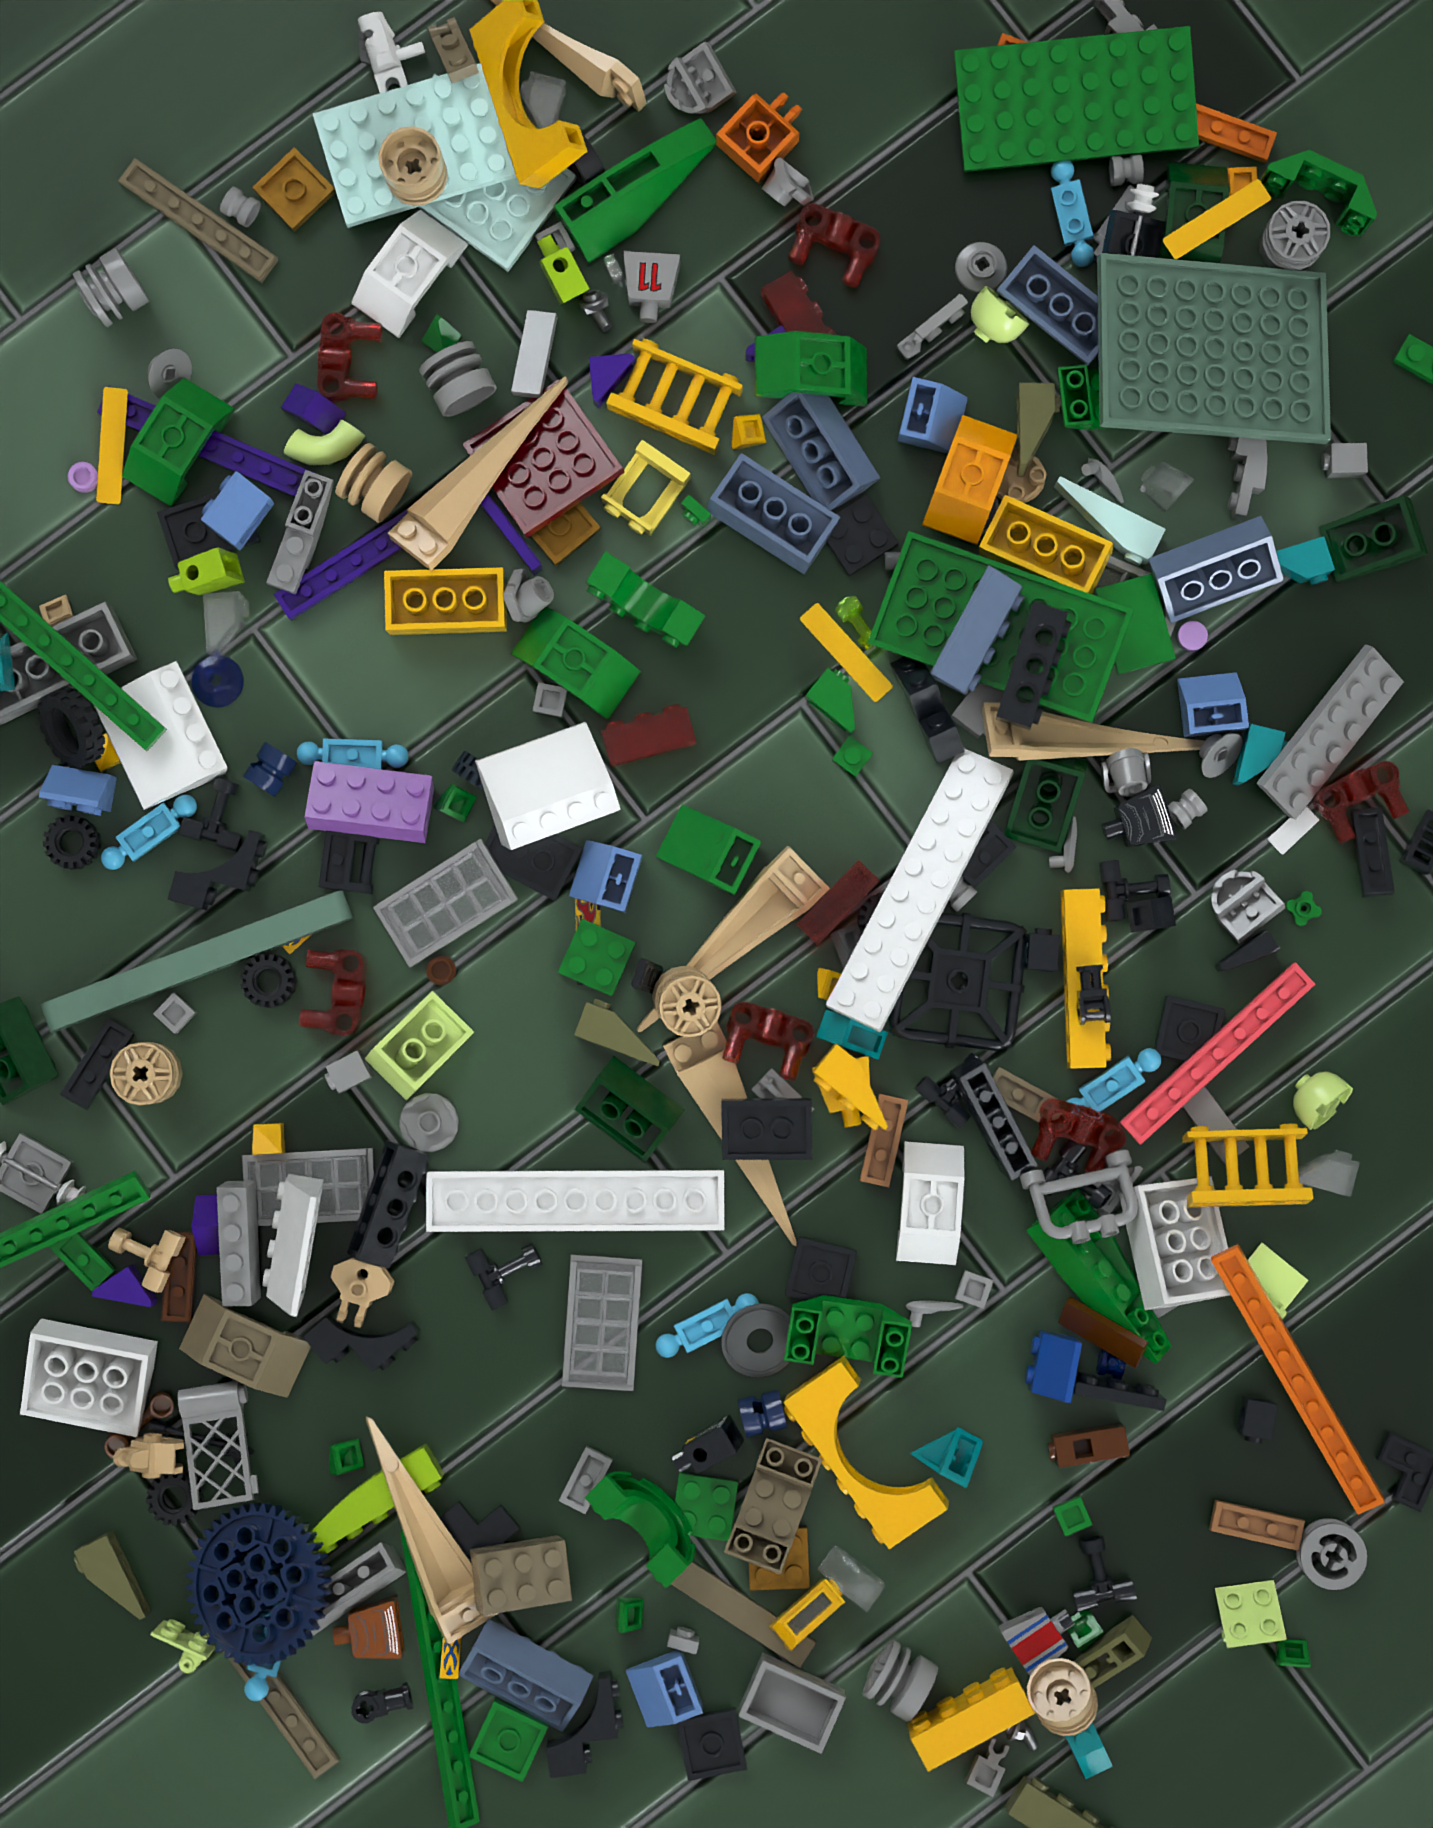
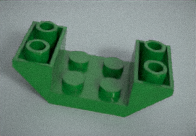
M1311 150L1270 163L1260 178L1261 183L1271 198L1278 197L1283 199L1294 180H1296L1301 187L1307 190L1315 189L1323 193L1325 198L1332 202L1344 203L1335 225L1341 227V230L1350 236L1358 235L1361 237L1377 216L1364 176Z
M789 331L754 338L755 396L783 399L790 392L835 396L838 397V404L867 406V348L852 337Z
M1087 364L1058 367L1057 375L1064 427L1085 431L1109 429L1108 427H1100L1099 369L1088 370Z
M184 377L161 397L133 441L122 477L168 506L173 507L188 484L184 477L213 431L219 433L222 431L235 409Z
M548 607L539 612L510 653L533 670H538L582 700L583 704L607 720L641 673L638 668L610 646L567 617Z
M821 1295L792 1304L784 1360L813 1365L815 1354L835 1357L845 1356L848 1359L873 1362V1374L903 1378L912 1322L880 1303Z

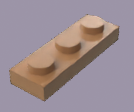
M879 1094L877 1103L888 1127L886 1130L878 1127L876 1131L871 1128L859 1181L889 1187L908 1100Z
M1215 1500L1209 1530L1299 1551L1305 1521L1299 1518Z

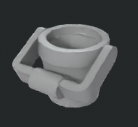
M781 157L777 158L774 162V168L762 189L784 207L792 198H795L802 205L813 201L814 198L809 180L785 162L784 159Z
M515 569L504 591V600L512 620L516 622L526 623L532 621L554 598V592L549 582L540 576L530 579L526 569Z
M1129 748L1111 754L1106 759V762H1101L1102 782L1108 793L1118 791L1119 795L1125 797L1138 795L1151 782L1148 753L1142 754V751L1139 749ZM1108 773L1111 775L1114 782L1109 783Z

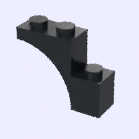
M901 657L891 662L892 672L913 710L926 745L937 764L965 752L957 727L946 711L938 685L926 665L906 657Z
M249 830L238 852L227 862L215 869L200 873L175 871L167 900L207 910L208 906H212L216 899L217 889L214 888L215 882L249 892L251 886L255 887L259 877V870L256 869L258 859L264 857L267 849V841H264L265 835Z
M329 1314L304 1335L303 1338L325 1364L332 1359L336 1363L339 1362L350 1352L347 1348L349 1345L373 1372L377 1367L383 1371L395 1361L396 1358L393 1354L402 1347L406 1351L419 1339L415 1335L421 1329L412 1321L407 1326L391 1333L381 1335L361 1334L344 1327Z
M611 1671L599 1672L598 1697L585 1721L572 1732L562 1737L548 1740L546 1751L550 1778L585 1774L587 1763H592L590 1744L585 1745V1743L618 1738L619 1728H624L622 1709L616 1710L615 1698H620L618 1679L612 1680Z

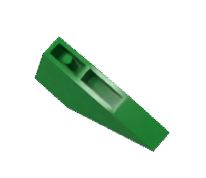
M699 118L629 156L555 204L556 217L562 222L565 230L588 264L636 233L716 146V139L702 118Z
M1078 1188L1048 1209L1050 1219L1057 1227H1065L1074 1222H1086L1099 1218V1215ZM1037 1218L1026 1231L1062 1279L1089 1308L1146 1340L1148 1344L1143 1356L1154 1364L1159 1362L1172 1345L1154 1311H1145L1139 1282L1114 1235L1102 1237L1101 1232L1097 1231L1089 1233V1241L1073 1244L1072 1238L1055 1239L1048 1236L1042 1230Z

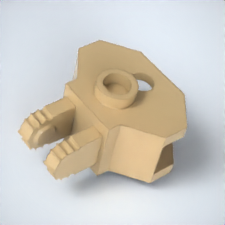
M354 1257L334 1265L331 1279L341 1292L339 1299L342 1300L336 1319L337 1322H344L351 1302L360 1305L354 1319V1327L361 1329L368 1307L372 1305L374 1300L384 1297L392 1291L395 1280L387 1268L363 1262ZM362 1269L368 1272L367 1278L362 1276Z
M147 1433L144 1436L135 1437V1440H131V1447L117 1449L113 1459L117 1466L129 1467L130 1471L140 1472L143 1478H159L160 1474L183 1473V1465L175 1462L176 1450L184 1449V1441L182 1439L165 1437L159 1433Z

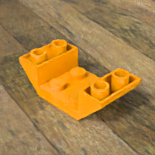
M962 415L922 526L978 545L1018 435Z

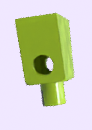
M553 233L537 241L545 257L539 263L560 305L589 290L567 246L560 249ZM555 260L562 261L565 267L563 272L556 271L553 265Z
M219 547L178 562L180 573L168 577L170 588L174 593L186 590L196 595L207 594L245 582L237 554Z

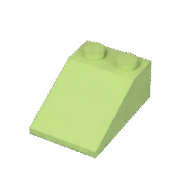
M432 991L364 1059L404 1099L408 1100L474 1031Z

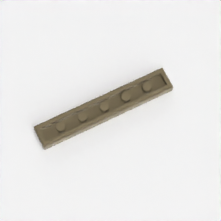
M133 159L118 180L120 185L260 283H263L279 259L274 254L138 159Z
M694 1561L671 1583V1585L798 1668L802 1666L816 1644V1641L807 1635L792 1651L787 1650L783 1646L784 1642L768 1627L779 1616ZM787 1623V1625L795 1634L799 1631L797 1628Z
M231 1616L228 1618L230 1626L232 1623ZM228 1658L245 1683L254 1677L255 1672L246 1670L247 1665L244 1662L235 1663L234 1658ZM277 1673L276 1678L266 1676L265 1680L269 1686L268 1694L259 1702L311 1775L316 1779L339 1762L340 1757L280 1673Z

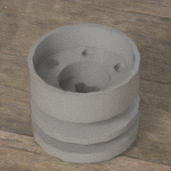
M1292 201L1282 205L1272 215L1259 239V252L1264 263L1269 268L1307 271L1325 250L1330 239V223L1326 214L1317 205L1307 201ZM1294 230L1299 231L1298 234L1299 236H1301V238L1296 237L1297 234L1296 232H1294Z
M116 247L99 257L104 270L101 273H98L91 264L85 266L91 279L87 280L80 270L73 273L82 299L92 314L99 318L106 327L113 324L107 312L112 309L119 320L123 318L119 306L120 303L124 302L132 311H135L150 302Z
M464 341L449 346L427 359L419 368L423 379H427L426 385L428 389H439L433 398L444 417L460 414L479 405L497 389L488 369H477L482 363V358L480 354H476L477 349L473 341Z
M892 1639L873 1661L867 1674L862 1695L869 1700L876 1695L875 1702L879 1706L883 1705L891 1696L890 1712L909 1722L926 1700L936 1679L938 1665L922 1655L918 1656L911 1664H908L911 1654L910 1648L904 1647L899 1652L900 1642Z

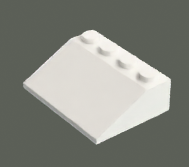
M177 661L151 671L121 687L167 728L166 732L148 752L94 705L143 810L226 774L228 767Z
M586 722L475 761L501 845L510 850L620 810L612 780Z
M288 1174L285 1182L280 1181L277 1199L282 1200L281 1210H275L272 1228L277 1229L276 1240L270 1239L267 1257L272 1258L271 1269H265L262 1286L267 1287L266 1297L289 1315L297 1316L305 1294L324 1180Z
M1210 1176V1177H1209L1210 1186H1213V1190H1215V1189H1214V1185H1213L1212 1176ZM1197 1178L1134 1187L1138 1200V1211L1136 1217L1126 1224L1145 1311L1231 1295L1211 1261L1212 1256L1228 1249L1219 1207H1187V1195L1191 1191H1195V1187L1198 1186ZM1120 1192L1119 1196L1122 1210L1124 1212L1126 1209V1202L1123 1196V1192Z
M40 1319L30 1333L20 1414L138 1437L154 1370L158 1341Z

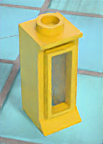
M821 1578L768 1627L784 1642L783 1646L787 1650L792 1651L798 1643L845 1603L841 1597L844 1592L833 1579L828 1582L827 1579Z

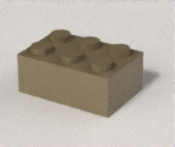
M554 1535L470 1549L476 1610L483 1616L572 1601L566 1543L560 1536Z

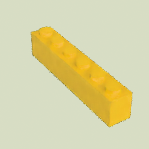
M1100 889L1062 890L1060 895L1067 1068L1107 1067L1106 1061H1111L1110 1043H1106L1105 1032L1110 1031V1023H1105L1104 1020L1089 1021L1085 1022V1025H1079L1077 1017V991H1081L1080 973L1076 971V967L1103 965V970L1100 971L1102 989L1107 988V996L1109 998L1108 984H1103V972L1108 970L1107 955L1102 954V943H1105L1107 939L1106 925H1101V913H1105V896L1100 895ZM1089 1009L1088 1012H1099V1009Z

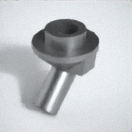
M592 290L583 294V299L579 302L583 313L586 315L592 314L602 332H606L612 327V324L602 310L609 306L606 293Z
M1024 1720L1003 1731L1006 1733L1007 1740L1024 1739L1029 1750H1035L1039 1746L1031 1727L1025 1724Z

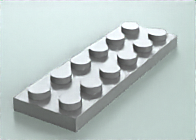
M1367 644L1364 645L1256 783L1292 819L1296 820L1404 682L1374 647Z

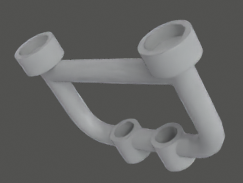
M1120 1150L1107 1155L1106 1161L1109 1168L1050 1182H1046L1043 1170H1033L1020 1175L1023 1189L1030 1190L1042 1230L1048 1236L1055 1239L1072 1238L1073 1244H1080L1090 1240L1089 1233L1100 1231L1102 1237H1110L1119 1233V1226L1131 1222L1136 1217L1138 1211V1200L1127 1167L1132 1163L1128 1150ZM1119 1179L1126 1202V1209L1123 1213L1117 1215L1108 1214L1086 1222L1078 1221L1065 1227H1057L1052 1223L1044 1195Z

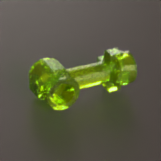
M855 595L850 598L847 596L838 602V606L834 609L843 623L850 620L861 636L857 642L861 647L864 646L867 651L874 647L868 644L872 630L869 629L859 614L864 610L860 601Z

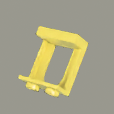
M641 440L635 449L636 454L624 469L625 473L619 476L606 495L603 494L601 498L602 503L605 504V511L615 518H618L620 515L629 521L627 525L636 533L642 535L645 532L651 536L690 481L691 475L690 472L644 440ZM647 464L670 478L671 481L651 510L645 516L637 517L623 507V500Z

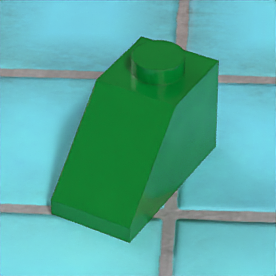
M827 668L805 695V700L850 736L855 730L851 686L847 684L849 679L838 669H835L833 672Z

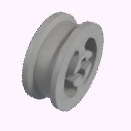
M1323 1518L1310 1523L1304 1528L1299 1551L1296 1550V1558L1302 1571L1313 1583L1325 1589L1340 1590L1351 1586L1362 1576L1367 1564V1550L1362 1538L1348 1524L1333 1518ZM1329 1534H1338L1346 1537L1350 1543V1555L1347 1554L1345 1548L1338 1541L1335 1542L1330 1537L1321 1538ZM1328 1550L1331 1552L1335 1550L1337 1554L1335 1557H1327L1326 1552ZM1315 1552L1317 1559L1325 1567L1327 1565L1330 1570L1339 1571L1335 1573H1322L1316 1570L1312 1564V1554Z

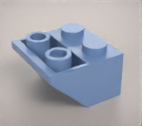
M913 377L897 442L949 453L961 417L964 415L968 397L942 383Z
M235 471L232 476L228 475L223 480L219 488L221 492L216 499H211L202 510L203 517L201 520L211 531L240 551L275 503L269 496Z
M1237 672L1177 679L1184 738L1241 732L1249 728L1246 697Z
M52 765L40 789L39 797L48 800L47 805L57 809L72 811V807L77 806V811L101 816L102 811L111 812L117 777Z
M586 840L569 897L626 914L643 856L611 845Z
M677 1649L626 1669L647 1728L676 1724L703 1713V1703L683 1651Z

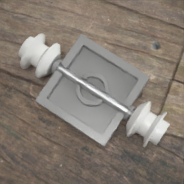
M19 1133L9 1153L6 1152V1142L0 1143V1163L2 1164L0 1167V1191L40 1214L47 1211L55 1195H57V1206L85 1194L86 1186L78 1190L74 1187L73 1179L62 1184L74 1161L24 1133Z

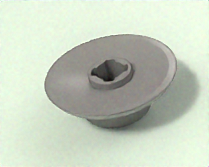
M976 242L966 246L959 253L955 263V273L958 281L964 288L979 294L984 286L996 290L1003 283L1007 275V261L1002 251L993 244ZM980 261H984L987 265V268L983 271H980L976 265Z
M180 349L163 351L153 358L148 367L150 389L159 399L184 377L190 381L192 375L190 358Z
M1230 733L1224 736L1213 734L1205 740L1199 751L1200 757L1203 758L1201 769L1205 777H1216L1235 762L1243 745V739L1239 734Z

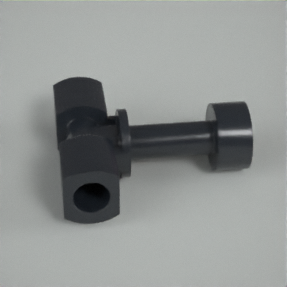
M215 778L212 789L218 791L210 819L204 817L201 823L184 818L179 835L199 841L202 838L216 842V846L238 852L243 835L225 830L227 824L221 821L229 794L235 796L239 784Z
M1119 860L1099 863L1101 882L1106 884L1107 900H1105L1106 922L1126 919L1124 902L1129 901V895L1156 893L1157 898L1170 897L1171 895L1168 874L1155 875L1154 881L1128 883L1127 878H1121Z
M971 1052L964 1060V1063L973 1057H978ZM925 1076L915 1086L914 1089L929 1103L934 1102L944 1111L943 1115L958 1129L971 1117L958 1104L961 1098L958 1096L959 1090L954 1081L949 1087L944 1083L939 1087L928 1076Z
M1070 1137L1059 1151L1061 1156L1051 1170L1048 1167L1044 1170L1043 1174L1046 1182L1080 1175L1078 1173L1080 1166L1076 1163L1087 1149ZM1094 1184L1078 1187L1090 1196L1088 1203L1098 1211L1108 1202L1113 1193L1103 1184L1098 1188Z
M533 1243L521 1248L522 1255L499 1267L496 1262L489 1263L482 1248L465 1256L473 1275L479 1276L485 1288L482 1293L492 1311L508 1303V1299L501 1285L505 1284V1276L527 1265L534 1269L543 1264Z
M1091 1536L1080 1540L1082 1553L1089 1554L1095 1579L1089 1582L1090 1587L1073 1591L1077 1611L1097 1608L1099 1602L1112 1599L1116 1603L1137 1599L1131 1578L1114 1582L1113 1577H1106L1101 1551L1106 1549L1103 1536Z

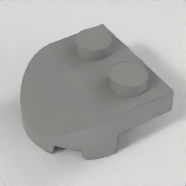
M704 41L683 58L676 57L668 67L667 84H664L666 95L673 106L684 112L699 115L709 113L737 94L708 42Z
M1237 870L1230 871L1221 876L1213 887L1212 906L1218 922L1238 944L1285 909V903L1265 883L1264 877L1254 871H1251V873L1238 872Z

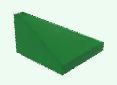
M437 314L421 342L438 353L449 346L457 344L462 335Z
M451 784L437 800L433 808L464 823L477 796Z
M359 1438L330 1445V1475H340L365 1467Z
M1089 1609L1073 1615L1071 1619L1075 1625L1067 1630L1080 1652L1086 1650L1104 1633Z

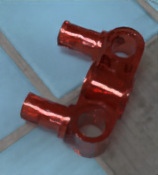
M808 204L801 211L795 232L797 237L788 259L795 264L804 265L812 244L820 242L835 251L846 253L851 257L842 282L850 287L857 288L867 265H870L878 254L881 238L876 229L856 221L846 214L835 212L818 204ZM809 216H816L821 222L817 226H810L805 220ZM867 238L873 241L874 247L865 249L861 247L859 242Z
M336 312L326 315L323 319L318 348L317 387L321 395L332 403L350 400V397L377 398L378 385L376 381L351 380L349 373L351 369V342H355V340L381 341V323L356 322V319L345 317ZM342 324L344 329L340 334L333 335L330 333L333 325ZM333 381L339 383V388L336 392L328 393L325 391L328 383Z
M1382 761L1336 780L1335 783L1320 789L1313 797L1314 808L1321 813L1325 821L1329 820L1339 844L1356 837L1345 814L1347 806H1353L1378 793L1379 796L1383 797L1393 819L1410 812L1399 790L1401 787L1399 769L1390 761ZM1379 768L1385 769L1389 777L1386 783L1380 782L1377 778ZM1326 792L1331 793L1335 798V804L1332 808L1327 807L1323 802V795Z
M346 949L335 950L334 953L308 950L306 956L307 968L332 970V973L335 974L331 994L332 1006L331 1009H328V1012L301 1009L299 1026L325 1029L331 1035H353L360 1027L365 1000L367 969L365 956L358 951ZM351 955H355L359 960V966L353 972H349L345 968V960ZM344 1014H348L352 1019V1026L347 1031L341 1030L338 1026V1020Z
M740 1002L733 1007L728 1019L726 1032L729 1035L722 1059L731 1063H738L745 1040L751 1038L766 1045L783 1048L785 1055L779 1076L786 1080L795 1081L802 1057H805L809 1052L815 1031L811 1023L804 1019L787 1015L776 1009L765 1008L748 1002ZM745 1013L749 1016L750 1022L741 1024L736 1020L735 1015ZM796 1030L804 1032L807 1040L803 1042L795 1040L792 1032Z
M1052 1098L1046 1100L1040 1107L1039 1113L1041 1118L1038 1123L1040 1132L1031 1153L1035 1158L1047 1161L1056 1138L1060 1137L1071 1139L1080 1144L1091 1145L1093 1150L1084 1167L1085 1171L1089 1173L1104 1169L1107 1163L1106 1156L1122 1148L1126 1143L1127 1136L1115 1117L1084 1105H1076ZM1061 1113L1059 1118L1051 1120L1052 1116ZM1114 1129V1132L1111 1135L1105 1136V1134L1109 1130Z

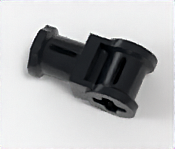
M1103 965L1076 967V971L1080 973L1081 991H1077V1017L1079 1025H1085V1022L1104 1020L1105 1023H1110L1111 1021L1107 988L1102 989L1100 971L1103 970ZM1099 1009V1012H1088V1010Z
M408 1682L402 1683V1687L390 1690L384 1688L377 1691L364 1690L360 1692L351 1707L353 1718L357 1722L364 1724L372 1722L377 1717L388 1715L390 1711L402 1708L413 1709V1699ZM363 1701H366L367 1705H373L370 1712H366L365 1708H360Z

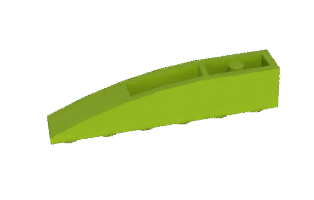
M427 1443L399 1459L420 1491L424 1490L425 1494L441 1485L439 1480L444 1476V1472ZM383 1470L377 1472L351 1491L311 1531L317 1532L313 1540L314 1543L323 1542L318 1552H331L338 1547L336 1543L338 1540L345 1536L348 1540H351L364 1531L363 1525L370 1521L375 1525L389 1516L387 1511L395 1506Z

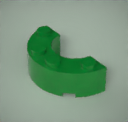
M606 551L586 581V584L589 586L586 591L599 600L604 599L610 604L608 609L622 618L626 614L635 620L633 625L647 634L649 630H652L663 636L662 640L674 648H677L679 644L687 646L706 616L681 599H676L655 588L635 574L630 566Z
M622 1471L605 1475L588 1493L585 1499L590 1503L592 1509L604 1520L611 1518L622 1520L639 1532L649 1550V1561L646 1567L651 1571L653 1577L667 1588L692 1563L695 1556V1544H691L689 1537L692 1529L685 1515L662 1489L649 1480L642 1478L638 1481L630 1478L632 1476L631 1473Z

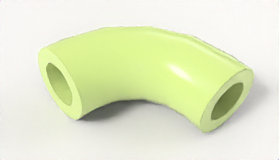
M340 420L337 426L324 436H312L301 429H297L289 438L284 448V454L307 465H331L347 458L360 445L365 435L343 420Z

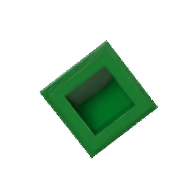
M617 1597L615 1627L618 1632L625 1633L642 1629L643 1599Z
M1295 1639L1277 1641L1275 1665L1310 1668L1308 1641Z

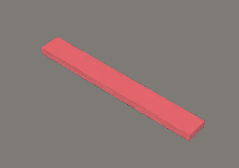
M1293 962L1119 1123L1141 1145L1316 984L1296 962Z

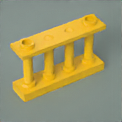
M634 339L632 343L633 351L638 353L639 356L623 392H619L618 395L610 393L606 403L607 409L715 455L719 447V438L715 437L716 433L714 431L730 394L741 397L743 385L739 383L740 380L727 373L721 376L658 349L659 345L651 340L642 339L641 342ZM652 359L666 365L650 404L642 406L635 403L634 395L649 360ZM678 370L692 376L693 379L677 415H673L670 418L661 414L662 410L660 408ZM706 382L720 388L704 427H700L698 430L689 426L688 417L703 383Z
M1282 1124L1280 1129L1209 1131L1207 1126L1191 1127L1190 1131H1187L1182 1139L1183 1143L1194 1142L1198 1186L1195 1187V1191H1191L1187 1195V1207L1308 1204L1313 1200L1312 1188H1303V1184L1299 1183L1296 1139H1302L1308 1134L1307 1128H1298V1124ZM1254 1140L1257 1185H1255V1189H1243V1185L1239 1183L1236 1141ZM1266 1140H1284L1287 1174L1285 1188L1273 1189V1184L1269 1183ZM1224 1141L1227 1186H1225V1190H1213V1186H1210L1206 1142Z

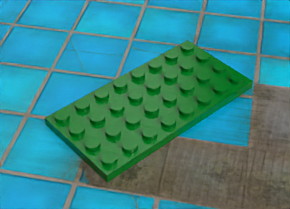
M1190 26L954 50L964 172L1048 164L1058 161H1078L1111 156L1195 149L1199 147Z
M908 531L868 644L934 667L989 565L1023 587L1021 594L1025 596V599L1017 612L1012 610L1007 621L1011 623L1003 639L998 637L995 641L993 648L996 649V652L989 665H982L978 673L982 676L979 683L1004 692L1033 602L1068 612L1066 620L1072 623L1067 638L1060 637L1057 649L1062 650V654L1057 668L1053 666L1050 668L1048 678L1053 679L1048 696L1042 695L1039 705L1093 723L1134 609ZM1041 631L1035 636L1037 643L1042 646H1047L1053 641L1052 635L1047 631ZM1030 660L1026 664L1027 671L1033 675L1041 673L1044 669L1043 664L1039 660ZM1022 688L1016 694L1017 697L1028 701L1034 699V693L1028 688Z

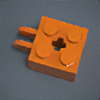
M783 92L770 105L757 93L752 95L716 134V146L758 184L773 170L775 160L779 157L783 159L799 142L800 132L791 124L799 116L802 108L799 105H795L782 117L778 111L787 103L789 98ZM753 136H754L755 138H757V139H758L760 136H762V137H763V140H761V141H755V140H753Z

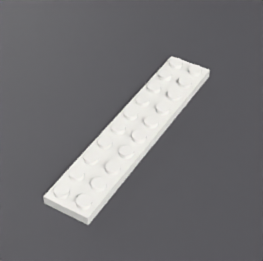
M965 748V752L954 757L826 1003L827 1008L878 1032H881L1014 774L1013 769Z
M724 1170L426 1172V1232L724 1230Z

